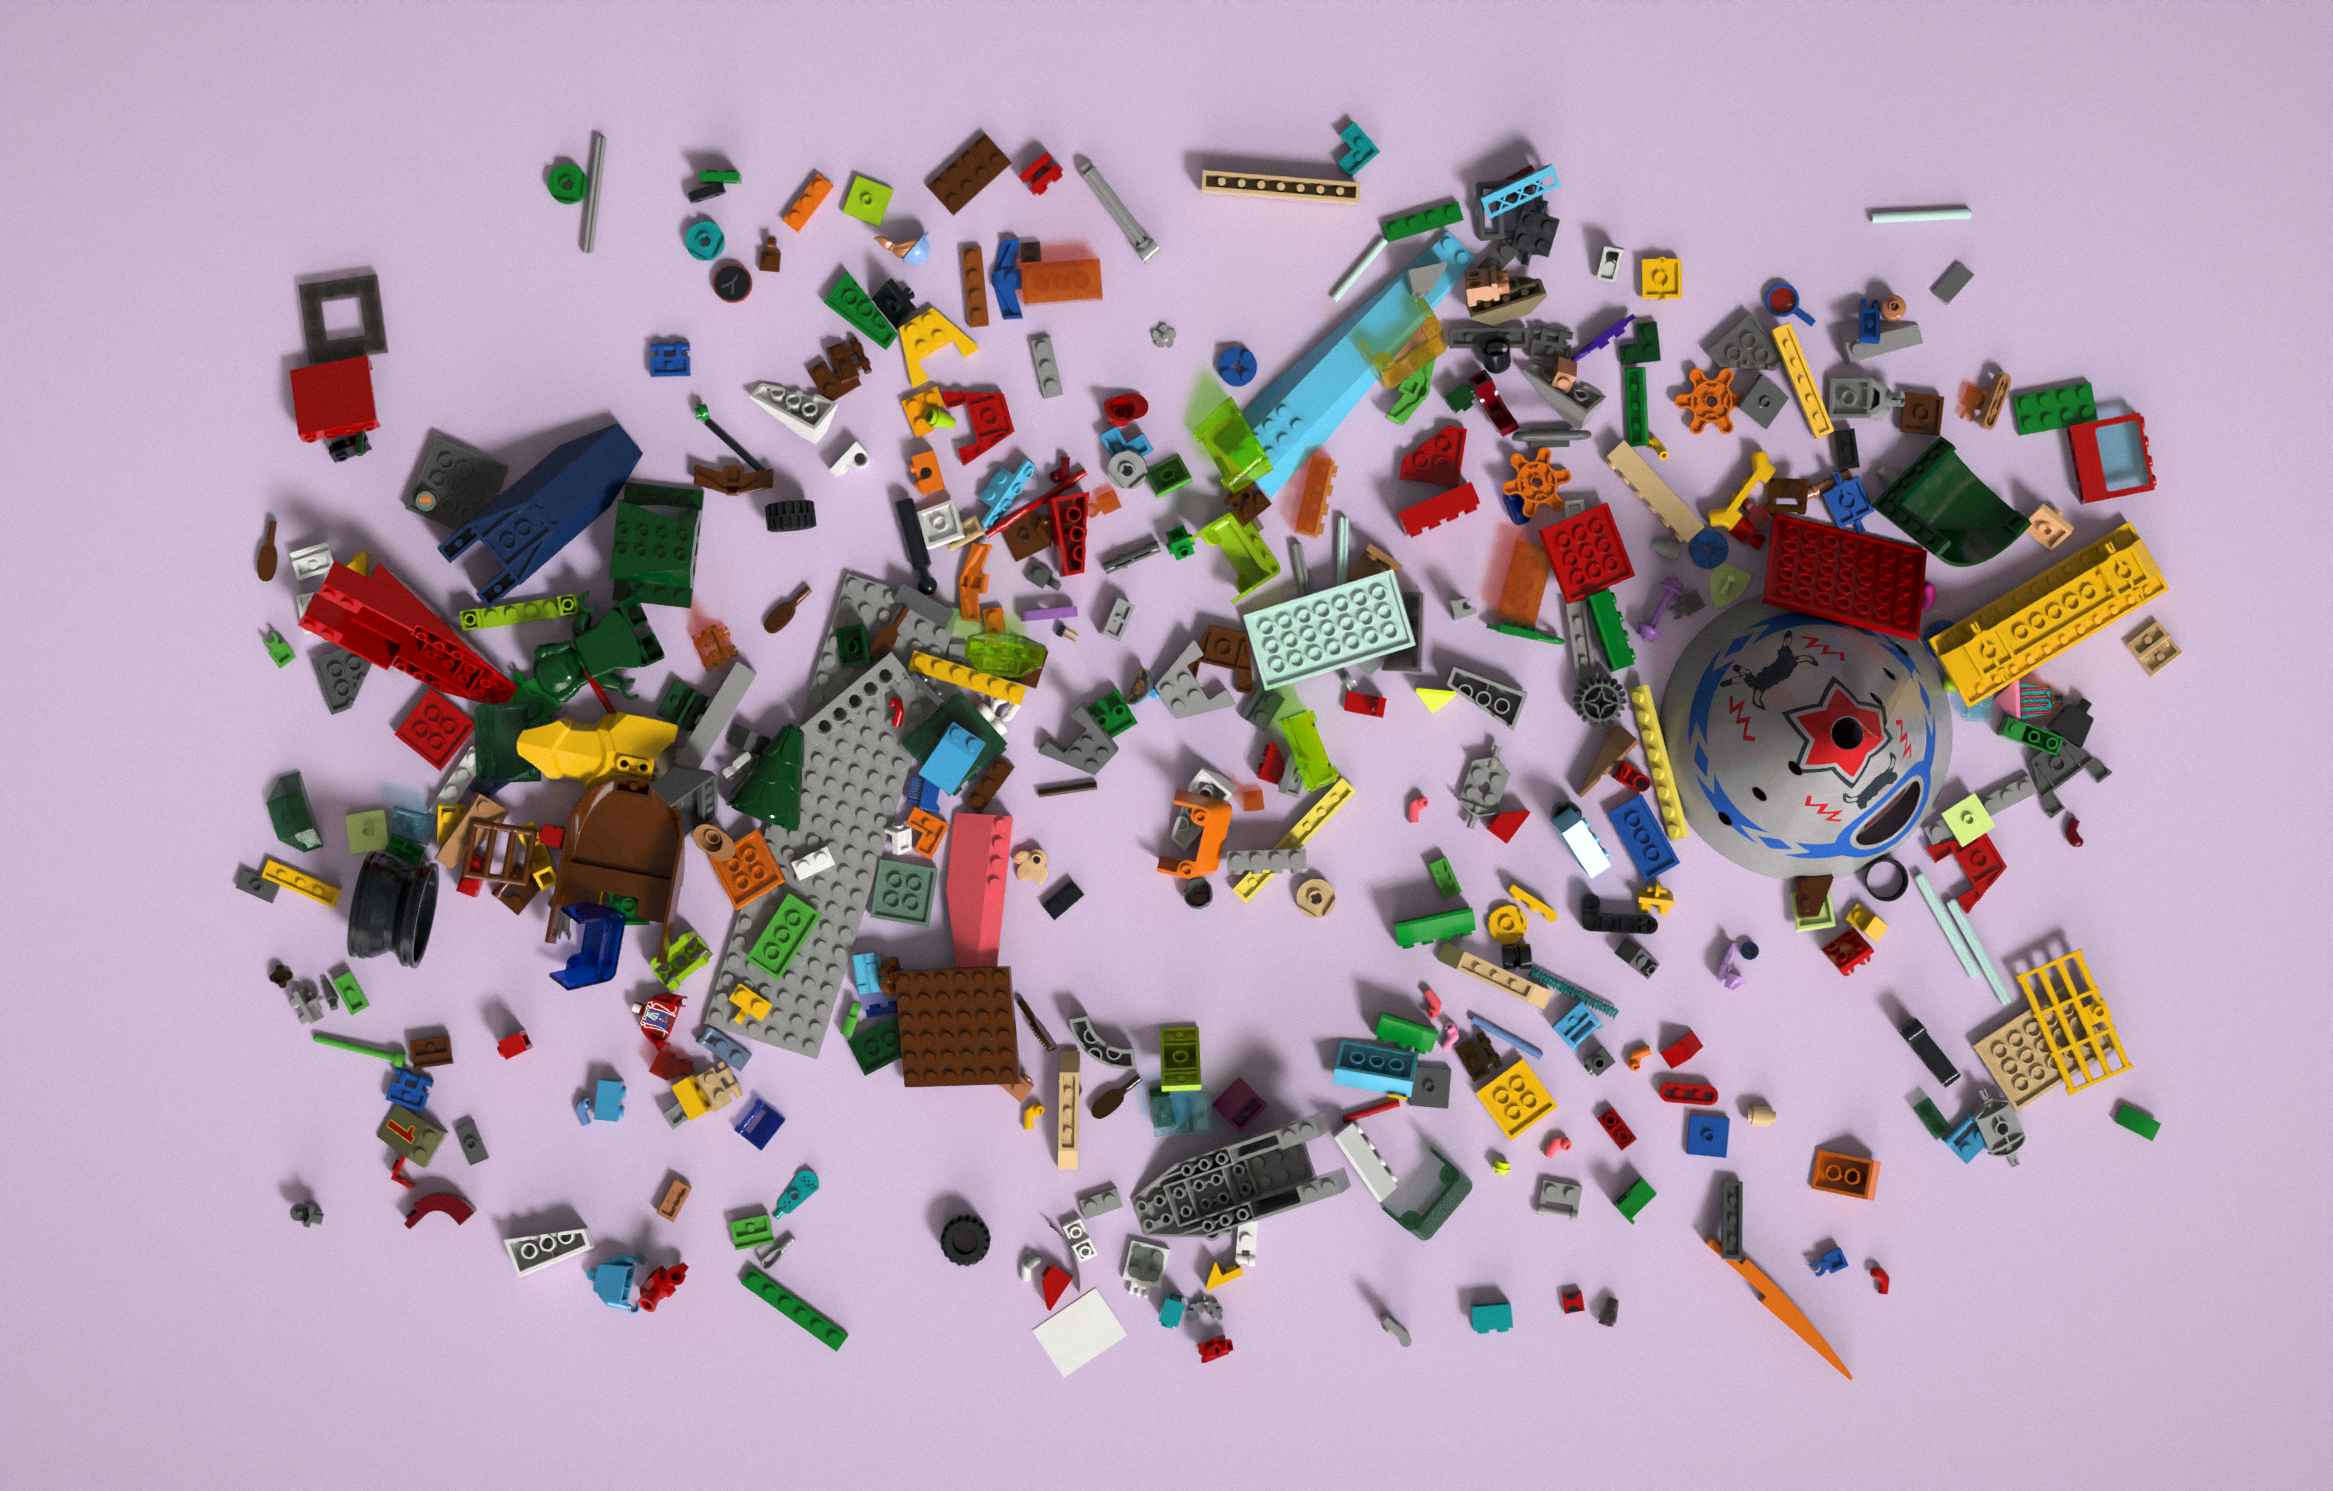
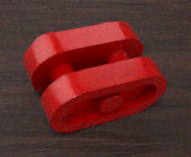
M1049 152L1043 154L1018 177L1023 183L1031 182L1032 186L1029 190L1033 195H1042L1048 189L1047 185L1051 181L1055 183L1063 176L1061 172L1064 169L1059 164H1056L1054 167L1051 165L1050 161L1053 157ZM1042 168H1045L1047 173L1038 180L1035 175Z

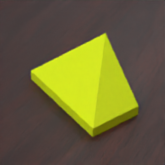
M1415 688V693L1432 713L1456 696L1455 691Z

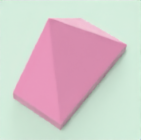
M2015 680L2007 685L1993 700L2002 711L2016 720H2021L2019 680Z

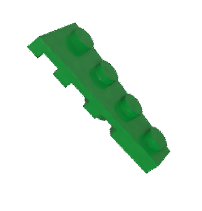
M847 271L825 299L824 303L887 351L898 334Z

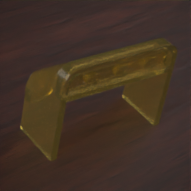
M1424 298L1416 299L1414 303L1426 319L1421 326L1422 333L1426 339L1396 361L1388 352H1379L1373 356L1363 340L1353 343L1383 388L1391 389L1396 387L1443 354L1447 349V341L1441 323Z

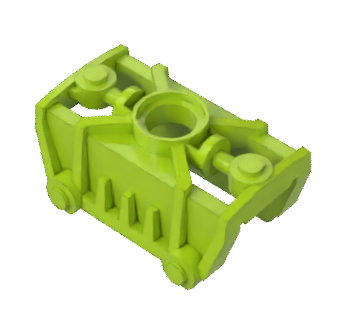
M695 931L687 934L682 933L678 941L669 949L667 962H672L668 965L669 969L660 972L655 970L661 965V963H656L657 956L651 959L649 968L668 991L677 990L685 978L700 966L705 967L708 964V959L713 953ZM696 937L698 940L694 945L695 947L692 950L690 948L686 950L687 943ZM704 949L708 951L699 959H692L696 951ZM679 955H684L687 958L685 966H679L676 963ZM678 970L677 977L666 984L669 973H675Z

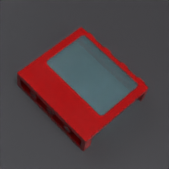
M2140 412L2066 427L2081 505L2155 490L2157 481L2151 471L2153 461L2151 455H2148L2147 447H2149V440L2147 436H2144L2145 420L2140 415Z

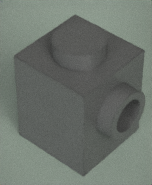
M1601 1045L1584 1059L1586 1063L1584 1068L1590 1075L1595 1074L1598 1077L1612 1066L1615 1060Z

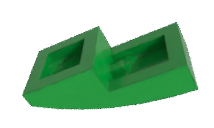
M2123 1105L2115 1123L2151 1141L2154 1140L2161 1126V1123L2126 1105Z

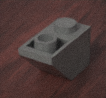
M1625 938L1614 952L1646 979H1649L1660 965L1628 938Z

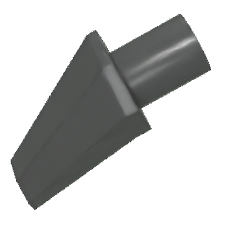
M324 979L323 986L326 1001L330 1005L331 1010H337L339 997L329 980Z

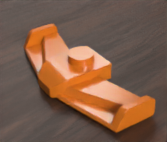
M973 542L962 572L959 575L961 620L981 623L978 593L987 594L990 574L982 573L989 551L993 546L991 544Z

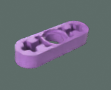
M1077 606L1021 611L1020 615L1021 622L1077 617L1078 612Z

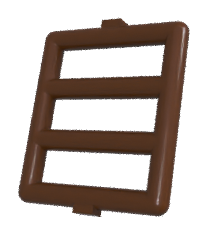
M476 819L471 820L467 843H464L463 848L465 856L462 876L465 878L527 886L532 862H535L536 854H534L537 830ZM477 828L489 829L482 872L470 870ZM497 831L509 833L502 875L490 873ZM517 834L529 836L521 878L510 876Z

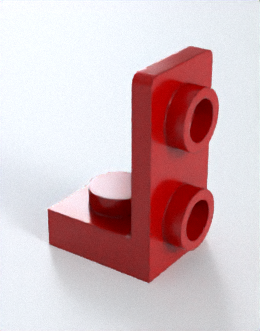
M1348 691L1346 693L1344 711L1383 718L1387 698Z

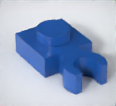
M1840 1247L1823 1254V1261H1813L1811 1263L1812 1267L1816 1265L1821 1267L1820 1271L1815 1273L1816 1276H1822L1827 1269L1832 1274L1849 1266Z

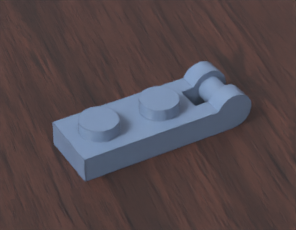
M706 1024L704 1027L705 1031L695 1041L741 1072L752 1054ZM711 1035L716 1038L713 1043L707 1041Z

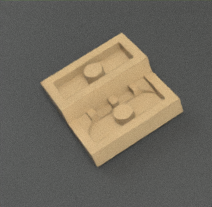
M2158 620L2126 644L2132 655L2151 678L2183 653Z

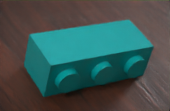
M1166 1291L1159 1311V1321L1162 1326L1170 1329L1173 1326L1178 1327L1185 1307V1297Z

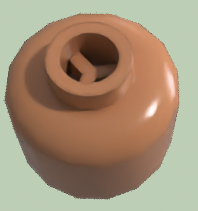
M1898 295L1887 296L1879 304L1880 315L1886 321L1892 322L1900 319L1906 312L1905 301Z

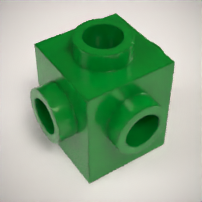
M1184 525L1165 532L1169 541L1166 544L1169 554L1174 553L1177 561L1195 554L1192 547L1195 545V541L1191 542L1189 540L1192 534H1187Z

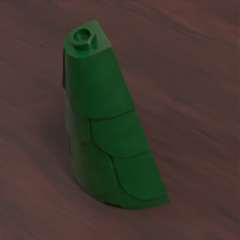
M788 723L787 726L783 725L763 748L762 754L746 771L745 776L728 795L725 804L727 806L731 805V808L769 824L798 831L801 810L802 768L804 767V732L799 731V727L794 724Z

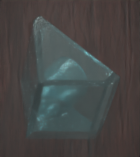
M394 806L391 835L395 833L405 839L429 845L437 816L403 806Z

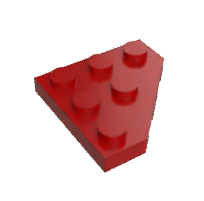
M1447 426L1402 459L1399 479L1457 488L1467 429Z

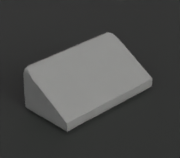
M1957 263L1932 293L1947 305L1973 278L1974 274Z

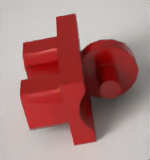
M1219 1335L1198 1343V1353L1202 1355L1201 1362L1207 1363L1229 1354L1230 1351H1233L1232 1340L1226 1339L1225 1335Z

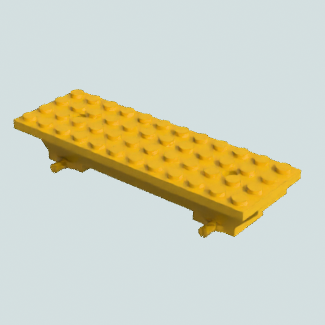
M2129 521L1927 641L1965 706L1970 708L2170 588L2161 575L2159 567L2142 538L2138 536Z

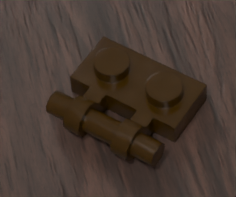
M1483 1031L1476 1035L1480 1041L1479 1043L1474 1044L1472 1038L1454 1047L1474 1082L1491 1073L1488 1068L1489 1064L1493 1063L1496 1069L1503 1066L1499 1060L1498 1052L1495 1053L1490 1044V1038L1486 1037ZM1482 1048L1485 1049L1487 1055L1489 1056L1485 1060L1479 1052V1050Z

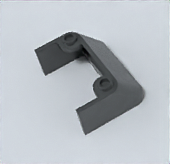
M674 766L650 785L670 807L677 806L683 823L684 838L693 833L697 826L711 820L718 811L717 776L710 770Z

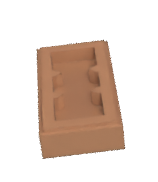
M674 1178L656 1213L674 1222L692 1186Z

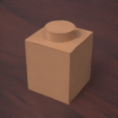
M1558 357L1552 370L1551 386L1570 391L1577 376V362Z

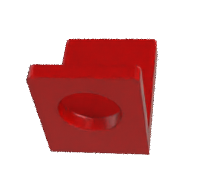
M402 1155L400 1160H396L392 1167L394 1173L391 1179L413 1189L416 1187V1184L399 1176L407 1161V1158Z

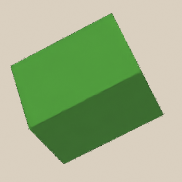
M1179 454L1147 470L1146 474L1157 499L1193 482Z

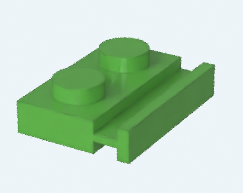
M769 1214L730 1222L735 1250L775 1242Z

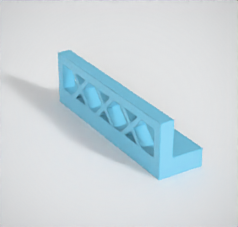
M1550 163L1479 198L1490 219L1557 188L1561 184L1553 164ZM1552 174L1555 183L1550 186L1542 185V179ZM1532 183L1537 185L1533 194L1523 193L1526 186ZM1513 192L1519 193L1516 202L1510 203L1505 201L1507 195ZM1496 200L1500 201L1499 209L1491 213L1487 204Z

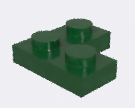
M1657 321L1637 323L1638 343L1619 345L1621 365L1661 361Z

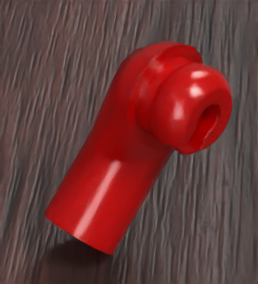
M892 697L889 706L895 708L891 724L895 727H901L904 716L903 700L899 697Z

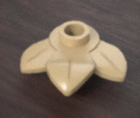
M1033 849L1031 852L1023 850L1014 856L1013 861L1020 865L1017 870L1019 881H1027L1034 878L1041 885L1048 876V869L1045 865L1047 863V854L1043 850ZM1038 856L1040 858V862H1036L1034 860V857Z

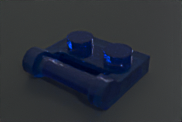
M757 1098L754 1102V1107L743 1121L735 1126L734 1130L762 1151L786 1119L764 1101ZM763 1109L766 1112L765 1115L749 1133L746 1128L760 1110Z

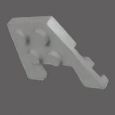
M1195 639L1191 641L1155 685V688L1175 719L1236 705L1227 688L1209 699L1191 672L1188 665L1204 655Z

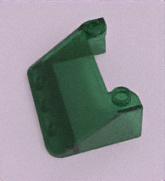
M539 702L477 705L474 712L476 775L480 782L541 781V771L536 766L530 765L529 761L518 755L517 740L522 731L528 729V719H535L539 716Z

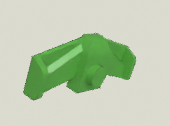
M1420 346L1417 347L1412 375L1404 373L1396 390L1403 395L1385 415L1386 419L1396 424L1404 425L1423 400H1426L1430 392V383L1436 359L1435 354Z

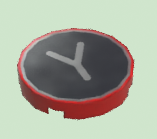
M727 264L716 272L713 278V288L723 301L728 303L741 302L750 295L752 278L743 266Z

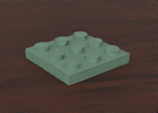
M880 859L870 917L929 927L939 868Z

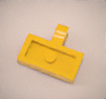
M741 983L738 984L729 998L730 1001L741 1007V1010L734 1018L739 1024L743 1022L748 1013L762 1021L773 1005Z

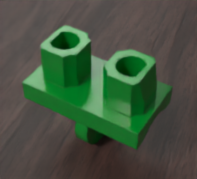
M393 833L385 851L416 866L419 864L426 848Z

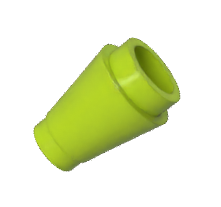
M930 408L925 415V422L930 427L952 429L956 423L954 417L938 408Z

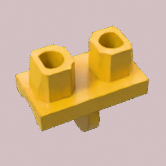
M1658 881L1655 882V887L1647 886V891L1638 890L1637 892L1641 912H1650L1651 904L1658 905V913L1668 915L1671 906L1674 907L1673 894L1667 893V888H1661Z

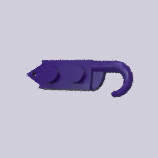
M1632 314L1626 319L1620 320L1575 353L1570 360L1577 362L1597 347L1600 350L1610 343L1608 339L1612 336L1618 338L1626 332L1624 328L1636 318L1635 315Z

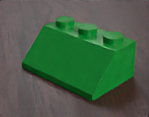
M1380 1011L1373 1034L1377 1036V1040L1388 1043V1040L1396 1042V1046L1406 1049L1408 1045L1414 1047L1415 1052L1425 1055L1426 1051L1431 1053L1439 1031L1436 1028Z

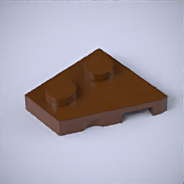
M1833 876L1795 878L1798 918L1818 917L1832 884Z

